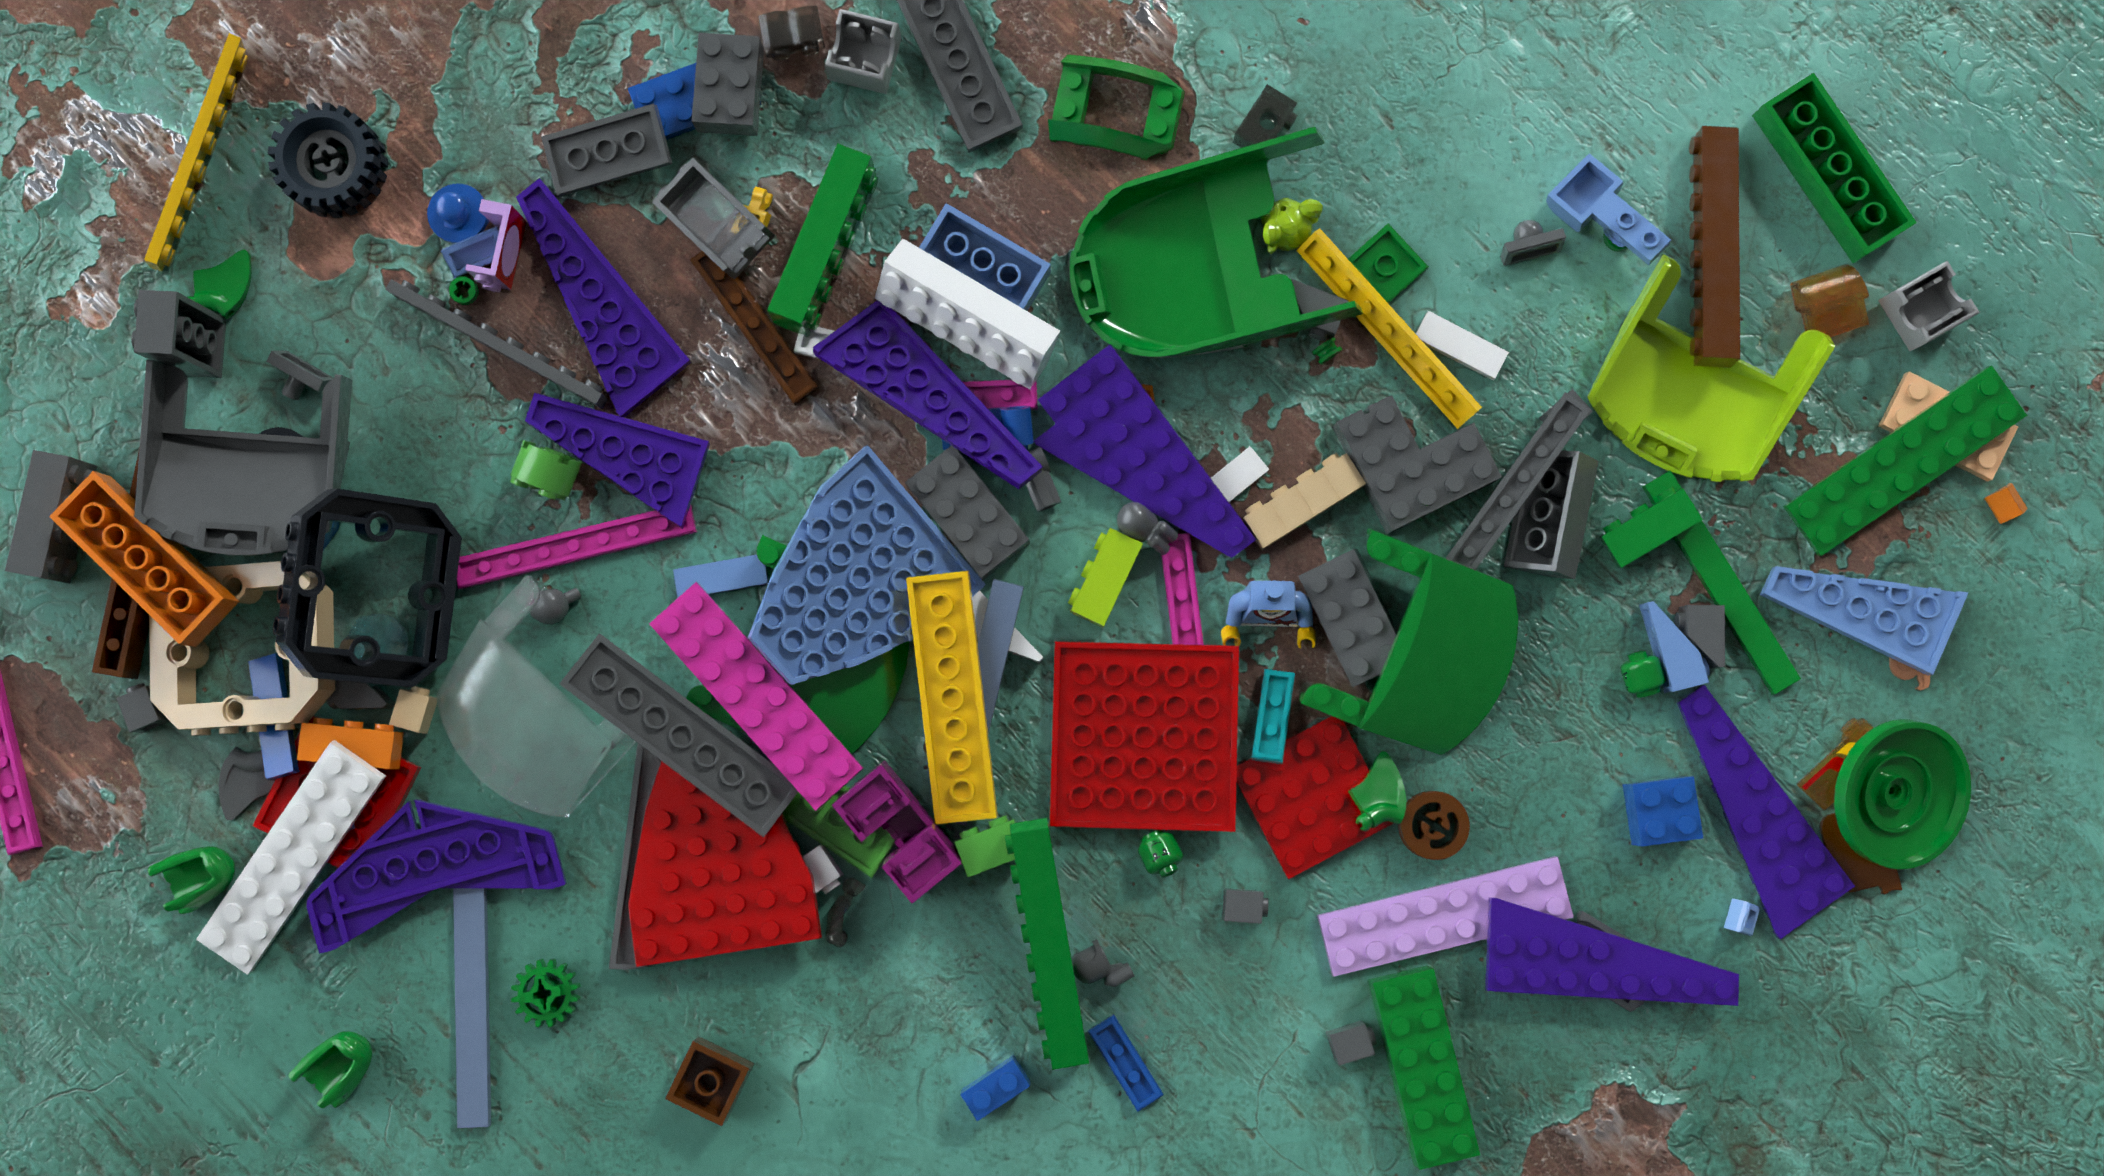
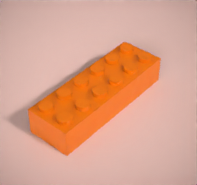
M92 471L49 517L178 644L197 647L240 601L180 543L161 536L160 533L134 517L135 499L111 476Z

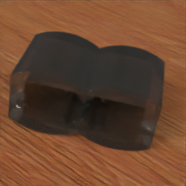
M803 6L789 11H774L758 16L767 58L781 61L788 59L794 53L810 56L819 53L820 49L825 48L817 6Z

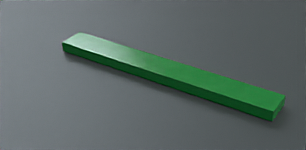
M1671 470L1642 486L1653 505L1659 502L1656 496L1671 487L1675 491L1682 489ZM1703 521L1673 537L1715 605H1725L1726 623L1771 695L1779 693L1800 680L1801 678Z

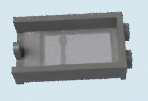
M694 158L679 169L676 177L668 185L660 189L657 197L652 202L734 280L775 236Z

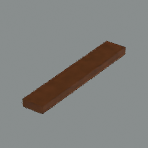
M715 243L710 245L718 254L721 252ZM703 251L690 259L692 264L793 404H798L819 389L738 276L734 280Z

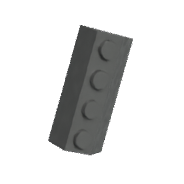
M1561 451L1513 517L1504 567L1547 577L1576 578L1598 460L1580 451Z

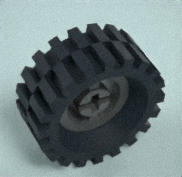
M322 102L321 110L315 103L307 104L308 112L303 113L299 108L291 112L295 117L294 120L289 122L286 118H283L279 123L284 128L282 133L273 132L271 139L277 143L276 147L268 146V155L275 160L268 162L269 170L276 175L273 177L276 185L282 188V192L309 212L313 211L321 217H327L328 213L333 218H343L342 210L352 216L358 213L355 207L358 204L366 209L372 204L367 197L371 193L378 197L382 191L376 186L377 182L385 183L387 178L381 167H388V159L381 154L386 152L384 145L378 140V135L354 112L351 113L347 108L340 105L336 108L331 103ZM337 146L347 148L349 154L348 165L345 163L348 160L335 149ZM313 165L327 177L326 180L316 179Z

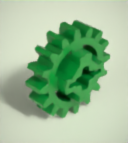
M539 959L536 961V968L531 963L525 966L527 974L520 972L516 975V978L521 982L511 986L512 990L518 992V996L513 997L511 1002H519L520 1007L515 1011L516 1014L522 1012L527 1014L524 1022L528 1023L532 1019H536V1027H541L546 1020L548 1027H552L556 1024V1018L561 1023L567 1020L565 1012H575L576 1008L571 1003L580 1000L581 997L574 994V990L581 987L580 983H572V979L576 976L575 972L569 974L565 972L568 964L564 963L556 967V959H550L547 965L544 959ZM552 974L559 977L563 983H559L558 981L553 979ZM535 976V984L531 990L527 991L530 980ZM541 990H551V996H542ZM562 995H565L562 1006L557 1010L558 1000ZM530 1003L539 1007L540 1012L535 1010Z

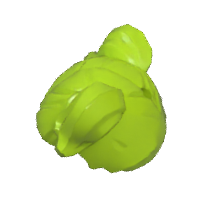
M1282 198L1276 201L1273 210L1268 215L1261 217L1264 228L1263 239L1268 245V252L1272 254L1277 248L1282 251H1290L1301 246L1311 236L1313 224L1321 216L1323 205L1313 199H1307L1302 203L1290 198Z

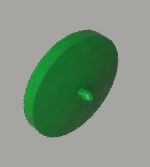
M1910 719L1892 720L1876 726L1863 735L1851 748L1844 759L1837 777L1834 808L1837 824L1843 838L1859 856L1887 868L1910 869L1930 862L1944 852L1953 842L1966 819L1971 799L1969 765L1958 743L1951 735L1937 726Z

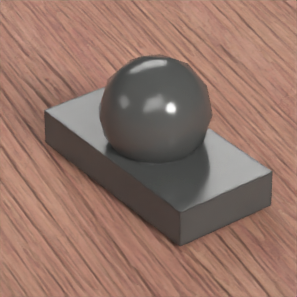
M1524 220L1515 227L1513 233L1514 241L1504 244L1500 257L1503 266H1508L1561 252L1566 240L1564 229L1561 228L1543 233V228L1538 222Z

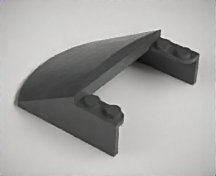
M146 360L134 517L144 525L160 533L161 536L197 550L226 555H261L286 551L289 540L285 539V529L288 521H291L292 515L327 489H340L350 446L348 430L352 380L343 375L335 374L334 379L325 385L322 398L320 438L185 428L188 377L186 373L176 366L165 365L155 360ZM327 521L325 534L331 531L333 521Z

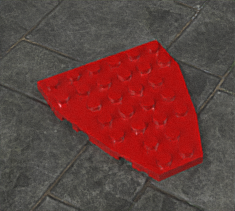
M661 761L645 810L628 902L636 967L822 938L814 877L799 851L800 848L796 840L793 839L786 825L787 821L783 813L767 834L762 837Z

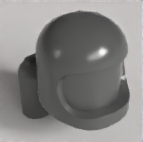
M1127 503L1117 514V525L1122 533L1140 542L1147 541L1148 545L1161 555L1167 554L1170 550L1169 542L1172 543L1178 538V533L1164 521L1158 522L1155 514L1141 503Z
M1097 939L1092 941L1093 946L1079 953L1076 952L1072 957L1074 975L1082 983L1091 984L1105 978V985L1116 987L1135 977L1128 962L1110 965Z

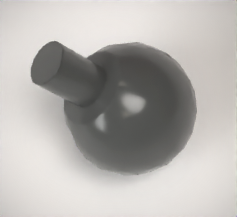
M554 588L546 589L535 595L532 599L530 615L543 624L553 625L559 623L568 613V604L581 599L580 592L577 588L565 593Z

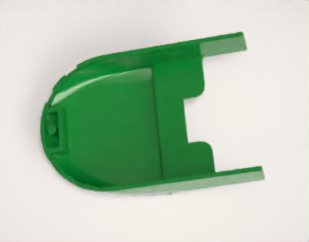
M1311 127L1128 181L1104 196L1105 199L1093 211L1090 210L1078 230L1079 235L1074 251H1071L1070 257L1071 290L1078 310L1085 322L1101 339L1121 351L1141 357L1170 358L1248 347V344L1362 315V308L1355 301L1301 315L1292 280L1283 274L1261 278L1249 221L1268 215L1275 205L1267 164L1273 158L1324 144L1323 136L1318 129Z

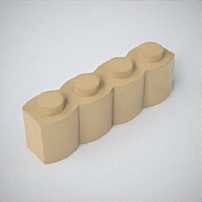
M1337 453L1331 455L1321 462L1324 466L1322 469L1315 473L1312 469L1307 470L1296 478L1298 484L1289 489L1286 485H1283L1270 494L1273 499L1262 505L1261 501H1258L1245 509L1247 515L1242 520L1257 539L1255 542L1261 551L1366 485V482L1347 453L1341 457Z

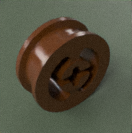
M1438 791L1421 792L1411 797L1406 802L1404 818L1398 824L1399 836L1406 848L1415 855L1430 860H1442L1455 855L1466 843L1470 830L1469 817L1464 806L1455 797ZM1427 803H1436L1437 809L1436 811L1425 812L1422 816L1430 820L1437 818V825L1442 829L1449 830L1450 828L1447 818L1449 812L1454 819L1455 826L1452 837L1446 844L1437 848H1431L1429 843L1431 840L1442 839L1445 837L1444 834L1434 830L1429 832L1430 826L1419 820L1417 824L1420 832L1419 838L1415 837L1412 830V821L1415 813Z

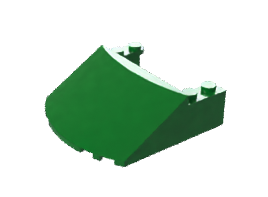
M1368 528L1366 534L1369 537L1366 547L1369 555L1379 562L1420 577L1369 701L1323 683L1309 686L1305 693H1300L1299 700L1301 704L1356 725L1360 729L1443 755L1456 747L1479 726L1490 712L1506 683L1516 650L1518 634V612L1514 588L1512 584Z
M762 535L756 550L757 557L761 563L775 569L787 546ZM910 641L895 646L891 650L859 665L789 685L852 754L876 731L895 701L906 670ZM704 685L695 686L689 691L686 699L708 716L746 733Z

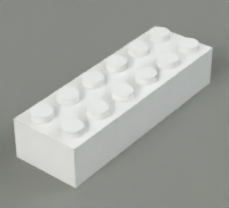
M905 239L899 242L884 262L875 299L884 306L906 316L911 322L917 323L933 332L935 336L955 345L962 352L970 354L984 362L988 367L996 369L1011 378L1015 383L1021 384L1029 390L1031 389L1049 361L1060 330Z

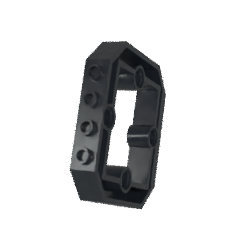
M327 489L292 515L291 521H288L285 529V539L289 541L287 553L283 554L281 560L284 580L283 585H280L277 591V602L280 604L279 616H276L274 619L273 634L276 635V643L304 677L414 687L447 660L462 537L436 503L344 489ZM373 519H377L380 523V530L376 535L370 529ZM327 521L354 524L358 537L367 542H385L394 535L395 530L427 534L422 581L413 583L408 592V600L411 606L418 610L412 656L380 653V646L373 637L357 634L345 637L339 648L311 645L317 595L325 586V576L321 571ZM303 573H307L310 577V584L306 589L301 588L299 585V578ZM429 588L432 591L433 597L427 604L424 600V592ZM361 642L364 645L365 652L358 659L355 656L354 650L356 645Z

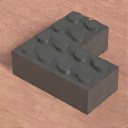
M1392 395L1368 406L1364 411L1359 410L1337 421L1332 427L1345 453L1348 454L1366 482L1363 489L1387 535L1502 478L1475 423L1419 449Z

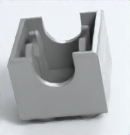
M840 9L836 21L833 50L828 51L825 62L828 79L887 94L901 42L899 24Z
M1948 261L1878 300L1909 351L1934 340L1980 313L1972 299L1963 300L1954 291L1951 280L1956 273Z

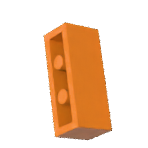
M315 717L313 718V723H301L297 760L317 762L329 743L335 740L374 768H400L404 732H395L394 725L375 723L374 729H364V722L344 720V726L332 725L333 719Z

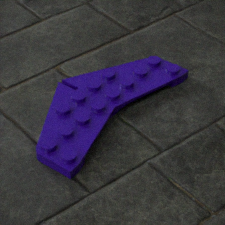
M416 799L414 801L422 827L418 829L411 801H408L308 897L306 906L319 954L339 948L437 888L553 889L566 885L565 874L553 834L547 829Z

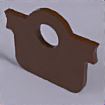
M1835 813L1827 814L1822 818L1819 829L1823 844L1855 885V887L1848 891L1849 893L1876 886L1880 888L1881 894L1884 895L1892 890H1902L1897 869L1887 868L1870 862L1850 848L1840 832Z

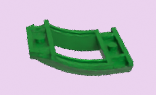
M1068 54L1060 61L1063 65L1053 116L1052 119H1048L1049 139L1051 142H1072L1075 145L1125 153L1146 161L1155 154H1163L1173 149L1185 91L1167 75L1146 67L1105 58ZM1094 74L1119 77L1154 86L1143 137L1120 130L1084 123Z

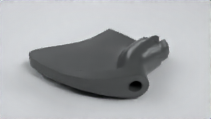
M235 747L223 763L219 777V797L224 816L227 820L236 818L256 798L269 794L276 780L266 779L261 750L248 753Z

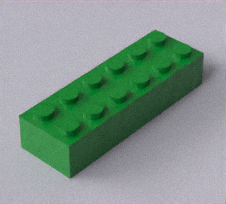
M1812 73L1769 100L1752 115L1852 263L1860 260L1917 223L1815 73Z
M837 143L767 311L775 325L803 334L805 337H809L810 330H817L822 316L819 313L823 303L827 304L831 297L833 287L830 284L834 275L839 276L844 265L842 256L845 248H851L856 232L853 231L857 221L861 222L867 209V204L864 203L868 193L873 194L878 183L872 156Z
M1426 965L1368 979L1413 1164L1419 1170L1480 1156L1434 968Z

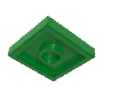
M1389 223L1348 258L1388 304L1429 268Z

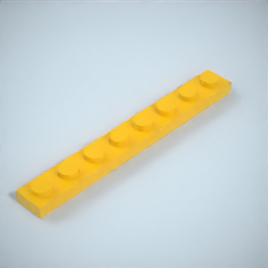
M1320 228L1314 231L1296 250L1338 297L1348 300V302L1355 301L1362 308L1363 314L1356 316L1359 321L1457 429L1482 408Z

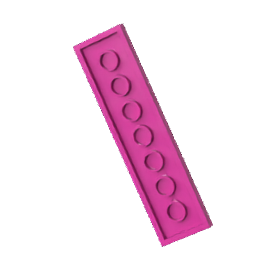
M695 582L649 623L815 811L820 809L864 769L699 583Z

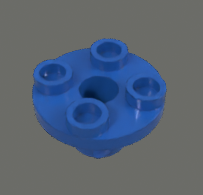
M450 184L441 188L433 195L427 209V218L431 229L441 239L452 244L483 232L490 222L479 211L481 200L484 197L476 189L466 184Z

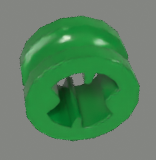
M460 276L450 283L449 294L457 303L469 305L477 300L479 289L477 284L470 278ZM461 284L466 287L469 284L471 286L468 290L469 296L467 298L462 295L460 297L457 296L460 292L459 286Z
M1335 337L1322 343L1312 351L1313 356L1317 355L1319 357L1318 363L1320 365L1326 363L1343 350L1341 346L1337 347L1335 345Z

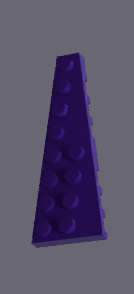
M539 178L517 195L516 198L538 241L540 250L552 271L555 282L559 286L576 327L602 378L604 387L616 408V412L620 417H625L692 362Z

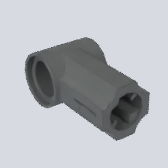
M1041 447L1029 451V453L1043 466L1042 472L1026 484L1037 512L1047 510L1061 503V499L1050 476L1049 464Z

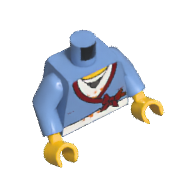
M1276 580L1251 581L1243 591L1234 594L1230 598L1226 616L1227 626L1221 630L1223 645H1226L1228 639L1234 638L1235 646H1240L1241 639L1237 626H1300L1301 628L1297 632L1298 647L1301 649V641L1304 639L1311 640L1312 648L1315 647L1316 632L1310 627L1313 625L1312 603L1307 595L1301 591H1296L1295 582Z

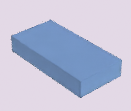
M498 226L441 249V253L454 278L468 273L465 270L466 264L483 267L492 263L499 234Z

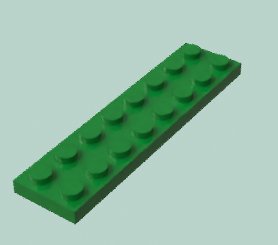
M1987 366L1783 507L1818 556H1822L2018 423L2027 414L1993 366Z

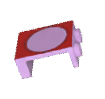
M482 199L479 211L494 226L500 228L491 269L466 264L465 270L474 277V281L483 284L482 288L493 292H500L501 288L511 290L527 221L512 205Z

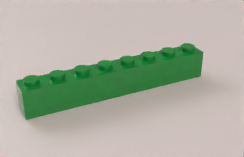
M1047 818L1010 824L1011 835H1006L1005 841L1008 855L1014 854L1016 865H1010L1013 884L1020 885L1021 894L1015 895L1018 914L1025 913L1026 924H1021L1023 942L1030 943L1031 953L1026 954L1029 973L1035 972L1037 982L1031 983L1034 1002L1040 1001L1042 1011L1036 1012L1039 1031H1046L1047 1040L1041 1041L1044 1060L1051 1059L1052 1070L1089 1064Z

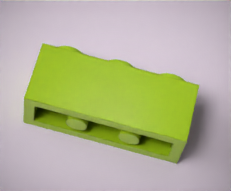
M1109 528L1107 535L1101 532L1094 546L1098 554L1094 562L1087 561L1081 577L1086 579L1081 589L1074 588L1068 604L1072 605L1070 613L1104 628L1143 543L1112 528Z

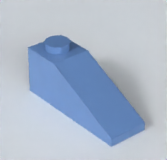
M1654 601L1639 605L1653 655L1659 657L1666 678L1665 684L1662 685L1664 693L1709 683L1707 677L1710 674L1709 665L1706 659L1702 658L1698 649Z

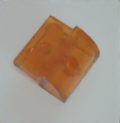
M1844 264L1790 283L1795 310L1802 315L1805 331L1818 330L1833 337L1869 324L1864 299L1869 297V293L1862 276L1853 266Z

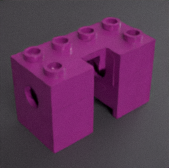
M885 760L841 794L832 804L833 808L861 842L880 826L884 830L886 829L892 836L898 848L885 858L882 868L911 904L962 863L957 848L941 828L935 824L932 817Z

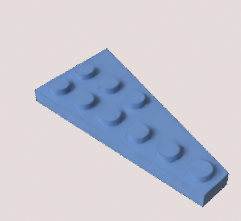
M1775 566L1771 569L1760 595L1929 676L1935 672L1968 592H1951L1939 588H1922L1910 586L1909 584L1866 578H1849L1844 575H1827L1813 573V571Z

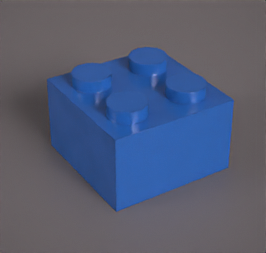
M1694 776L1622 784L1631 845L1649 846L1703 839Z

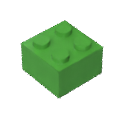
M1007 815L989 821L990 828L979 831L978 826L959 833L961 839L955 841V845L967 877L1015 860L1014 854L1008 855L1005 836L1011 835L1010 824L1016 823L1015 818L1008 820Z

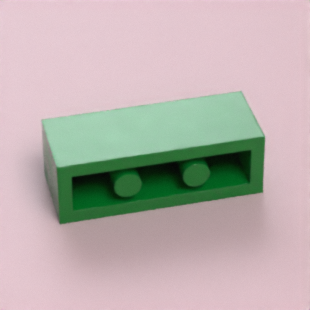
M1671 487L1656 496L1659 502L1648 507L1644 503L1629 512L1632 518L1621 523L1617 519L1602 528L1605 534L1599 538L1618 568L1626 566L1703 520L1684 488L1675 491Z

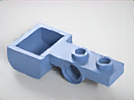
M1588 154L1547 195V205L1554 214L1576 232H1580L1593 219L1603 227L1604 234L1613 244L1618 247L1626 246L1647 265H1650L1666 249L1671 239L1617 196L1621 191L1624 181L1591 154Z

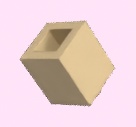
M418 686L411 687V690L400 689L389 725L428 734L438 698L429 696V689Z

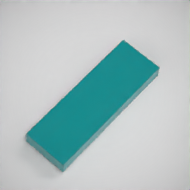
M1264 669L1252 760L1283 764L1295 673Z

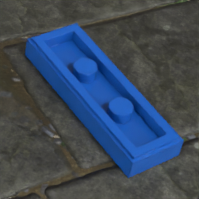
M1114 1014L1088 1030L1089 1035L1137 1112L1164 1095Z

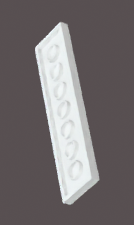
M337 741L330 742L196 940L247 975L251 973L377 791L386 775Z

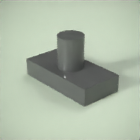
M287 350L271 351L266 361L289 374L281 393L294 400H299L306 385L317 391H323L325 385L334 379V377Z

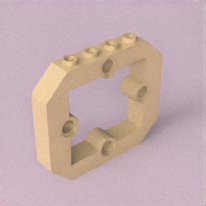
M281 561L205 567L240 601L239 603L244 604L256 603L261 598L263 591L278 590L279 586L283 585L284 580ZM303 573L299 578V585L301 588L306 589L310 584V577L307 573ZM325 584L324 589L317 595L311 645L334 648L333 591ZM149 615L150 701L177 729L191 730L192 736L211 735V729H219V734L239 733V727H247V732H266L269 725H275V730H295V724L308 723L335 691V680L304 677L275 641V649L278 655L283 659L289 660L290 697L259 699L255 696L231 695L225 698L223 702L196 703V669L204 666L209 658L207 644L202 641L197 647L180 645Z

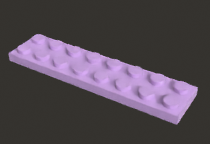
M1554 856L1317 915L1332 976L1487 939L1489 897L1508 901L1558 918H1573L1558 857Z

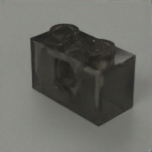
M1267 84L1236 131L1233 143L1243 148L1277 138L1283 129L1289 131L1298 117L1294 113L1297 102ZM1265 119L1271 120L1275 127L1269 130L1261 126L1260 121Z

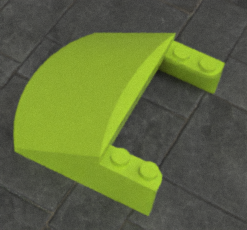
M1663 254L1635 304L1631 306L1587 396L1588 400L1608 430H1611L1627 448L1656 466L1692 478L1694 476L1711 479V481L1722 482V480H1740V482L1753 480L1833 352L1835 344L1829 335L1818 330L1803 332L1797 338L1775 376L1741 359L1731 368L1694 366V356L1690 355V342L1694 336L1657 318L1681 277V269L1678 262Z

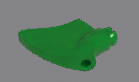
M240 250L217 266L193 270L195 293L194 296L187 297L211 311L218 312L225 319L232 317L242 306L250 287L252 275L250 254L246 250Z
M1383 751L1376 756L1366 778L1359 785L1348 791L1361 811V815L1356 818V824L1361 823L1362 827L1360 829L1363 831L1375 828L1385 821L1400 824L1405 815L1406 793L1402 778L1389 754Z

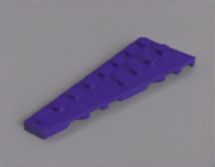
M875 301L813 347V353L816 357L1017 489L1022 488L1042 472L1043 466L906 322L892 308L884 306L880 301Z
M1700 685L1679 700L1677 705L1687 729L1696 744L1700 760L1709 775L1713 791L1717 794L1724 811L1723 815L1739 853L1743 856L1750 873L1749 877L1752 884L1756 887L1762 902V908L1767 914L1774 930L1773 933L1776 938L1782 939L1851 890L1855 885L1707 687Z
M1489 897L1485 990L1738 1006L1739 974L1508 901Z

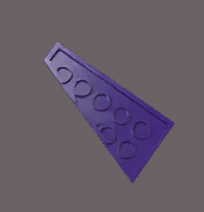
M534 393L525 419L528 425L683 529L710 446L709 441Z

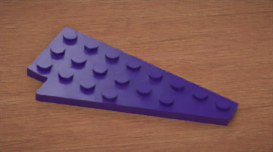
M1111 344L1038 399L1055 422V425L1034 440L1037 446L1132 501L1143 504L1151 512L1231 558L1257 540Z

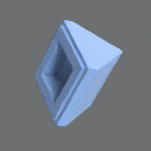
M1732 898L1724 928L1748 936L1753 935L1760 911L1759 906Z

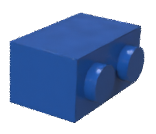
M1012 1055L964 1087L960 1095L975 1119L979 1121L1030 1087L1031 1081L1016 1057Z

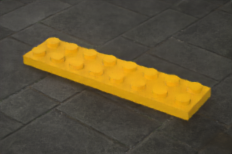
M228 34L144 258L145 262L152 269L163 271L164 266L170 267L173 262L176 250L173 249L172 244L175 237L181 239L186 226V222L183 221L185 210L191 211L197 195L194 194V185L196 182L202 183L207 170V166H204L206 154H213L217 139L214 138L215 129L217 126L223 127L228 113L225 110L226 100H233L238 87V83H235L237 71L243 73L248 60V56L245 55L246 49H244L242 39L233 34Z
M969 570L907 577L906 583L935 824L997 818L998 812Z

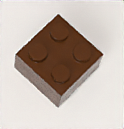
M698 1037L692 1041L665 1099L717 1125L723 1126L728 1120L755 1063L702 1037Z

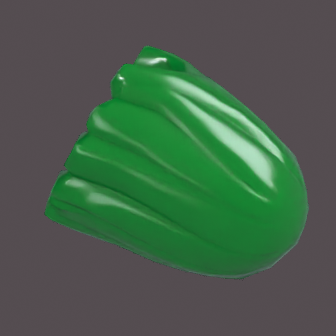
M207 846L174 854L149 866L147 870L151 877L163 873L166 882L171 884L170 889L175 897L173 900L163 904L164 909L168 912L178 910L180 914H186L210 902L230 885L235 875V863L226 851L218 847Z
M340 1032L310 1051L289 1073L288 1077L293 1082H296L301 1076L305 1077L306 1081L310 1084H315V1088L320 1093H323V1097L316 1103L320 1108H325L330 1104L337 1108L351 1096L365 1076L372 1060L371 1045L367 1038L358 1033Z

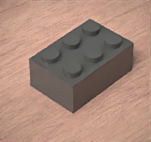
M699 33L692 123L697 132L758 136L764 47L759 36Z

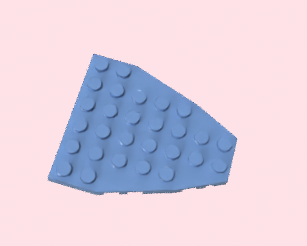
M867 445L818 489L771 575L748 639L788 684H796L810 678L859 665L891 650L895 646L913 640L906 583L907 577L969 570L972 597L986 584Z

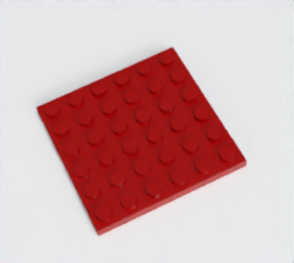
M1055 642L1050 826L1235 832L1239 646Z

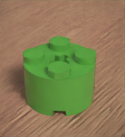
M523 440L510 474L512 476L510 482L523 488H539L538 494L555 500L558 498L565 501L566 497H569L582 462L548 447L538 448L536 443Z

